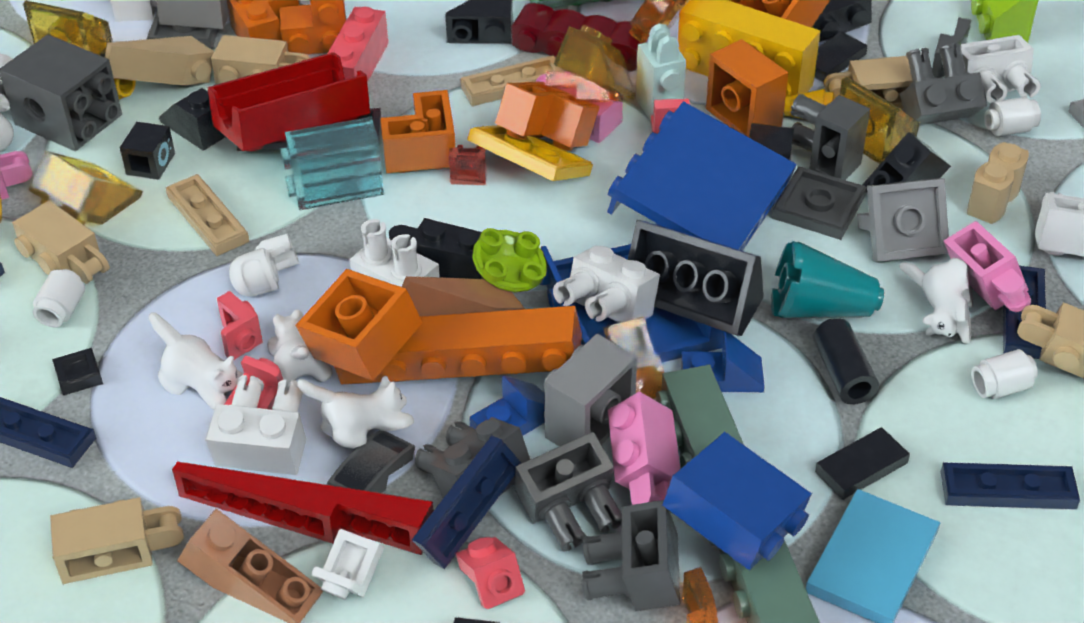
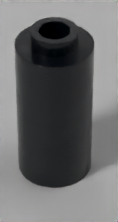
M828 319L821 323L813 334V341L841 400L846 404L854 405L871 399L879 389V382L850 323L844 319Z

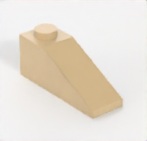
M192 36L107 43L105 58L110 61L114 78L184 86L210 83L212 72L211 57L214 51Z

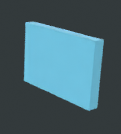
M857 489L806 583L807 593L875 623H894L938 533L940 522Z

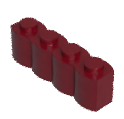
M539 3L525 4L511 26L512 45L519 50L530 53L543 51L555 58H575L589 65L605 64L612 69L624 72H631L637 69L638 44L648 42V28L642 24L631 21L617 23L605 16H585L580 12L570 9L554 10L549 6Z

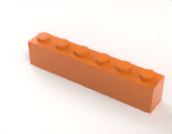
M575 306L421 316L420 318L423 322L374 381L335 366L334 368L341 385L381 382L384 376H387L390 382L551 372L554 369H559L571 358L575 349L581 345L582 333Z

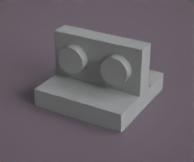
M945 178L867 186L869 213L857 214L858 229L868 230L871 233L873 261L881 262L948 254L943 240L949 237Z

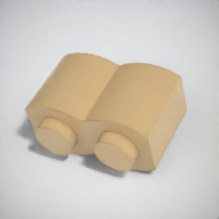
M1006 142L996 145L991 150L988 162L981 165L975 173L967 215L990 224L999 221L1004 216L1007 204L1014 200L1020 192L1029 157L1028 150Z

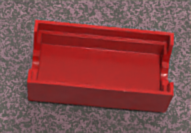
M334 52L207 87L213 126L242 151H257L262 149L264 145L273 142L290 141L297 135L307 132H320L325 130L327 126L340 122H353L360 116L370 114L367 75L359 70L357 71V76L345 79L341 58Z

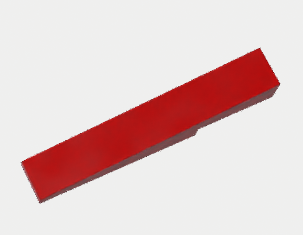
M178 461L172 469L179 497L334 544L339 529L373 541L422 555L423 551L412 539L434 511L433 501Z

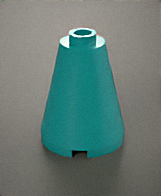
M792 241V243L788 242L785 245L776 268L775 276L779 277L778 289L772 288L771 310L772 315L781 318L870 317L874 310H880L884 300V289L880 288L877 278L808 245Z

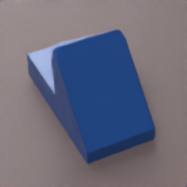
M724 331L722 352L682 351L681 369L710 365L721 392H764L762 357L731 333Z
M503 376V398L469 417L470 427L475 429L481 422L494 417L519 427L523 436L545 423V393L535 384Z

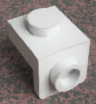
M339 529L323 569L314 566L311 575L323 582L321 590L346 600L350 592L364 598L384 546L378 542Z

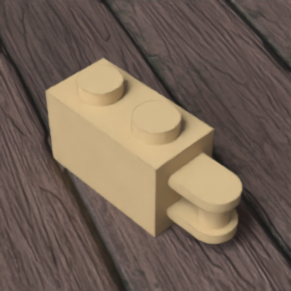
M223 35L211 57L215 84L217 85L311 58L303 53L288 52L287 41Z
M906 56L850 61L848 72L832 73L824 79L823 84L828 92H834L835 98L840 95L870 108V111L903 108L900 93L908 88L913 81L908 58Z
M50 200L12 222L17 235L14 242L19 252L24 257H31L38 262L41 269L48 275L53 270L67 269L75 272L81 278V281L87 284L93 280L92 276L99 271L105 273L110 269L107 259L99 251L95 233Z
M1064 302L1056 313L1037 305L1024 307L1021 314L1022 322L1017 330L1019 337L1042 347L1040 361L1084 378V310Z
M140 497L50 515L53 559L62 584L152 566L151 551L176 546L184 539L183 529L178 526L181 522V512L177 507L165 506L144 511Z

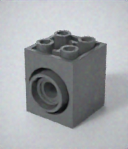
M49 34L0 68V77L6 97L10 102V110L15 125L75 152L122 115L109 59Z

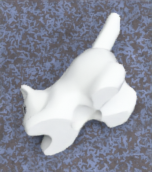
M952 258L946 263L933 265L924 273L916 265L902 262L899 268L923 288L926 298L934 308L933 313L923 318V323L930 325L926 330V335L937 334L952 337L955 333H958L963 343H971V321L968 307H973V291L969 285L968 265L961 259Z
M295 310L290 316L286 317L276 314L273 318L276 337H271L267 343L268 350L274 357L273 363L280 368L283 380H288L287 390L290 388L291 380L296 381L297 378L303 375H311L318 381L324 382L333 374L332 367L329 364L313 358L295 325L303 317L300 310Z
M150 313L149 320L153 329L166 343L161 357V368L158 371V378L164 389L171 394L181 395L188 388L192 387L197 390L211 409L215 410L216 404H225L227 393L234 390L238 378L244 374L238 371L234 365V356H229L226 360H222L211 351L204 339L195 335H181L157 313Z
M387 376L382 377L380 387L375 392L365 395L333 392L304 379H299L297 383L298 388L306 396L322 401L321 415L323 422L320 427L323 432L333 437V440L340 446L347 448L361 447L367 443L366 436L371 429L396 431L414 423L412 415L401 412L402 408L407 404L406 397L395 386V382H390Z

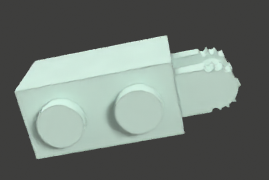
M659 23L649 30L648 42L638 44L636 101L650 122L651 115H653L654 100L684 99L686 59L679 51L677 39L674 36H670L671 33L668 26Z

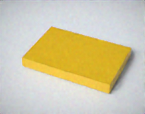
M499 125L470 128L468 141L551 181L590 176L593 167L590 161L555 147L539 137L527 136L525 140L517 139L507 135V129Z

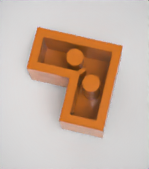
M226 0L230 24L237 36L282 41L280 7L299 6V0Z
M310 0L311 5L280 7L282 41H287L288 52L306 55L328 53L346 22L344 0Z
M543 81L507 83L495 124L506 128V134L511 137L525 140L527 136L539 138L545 136L553 140L552 144L555 147L572 151L573 147L588 145L600 106Z
M448 90L413 93L415 115L380 118L386 173H405L408 171L457 167L455 132Z

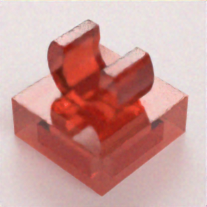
M463 145L450 148V184L486 185V149L478 145L476 148H463Z

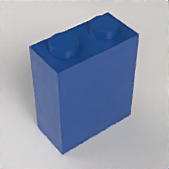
M724 432L672 476L662 506L750 570L763 557L768 561L772 559L782 546L784 537L788 533L795 536L802 529L809 517V514L805 512V508L812 493L731 435Z

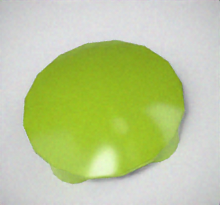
M487 228L482 231L479 240L474 245L472 259L476 270L487 282L499 289L511 292L529 291L540 285L547 271L546 259L543 251L539 248L540 239L532 232L523 231L518 233L510 230Z

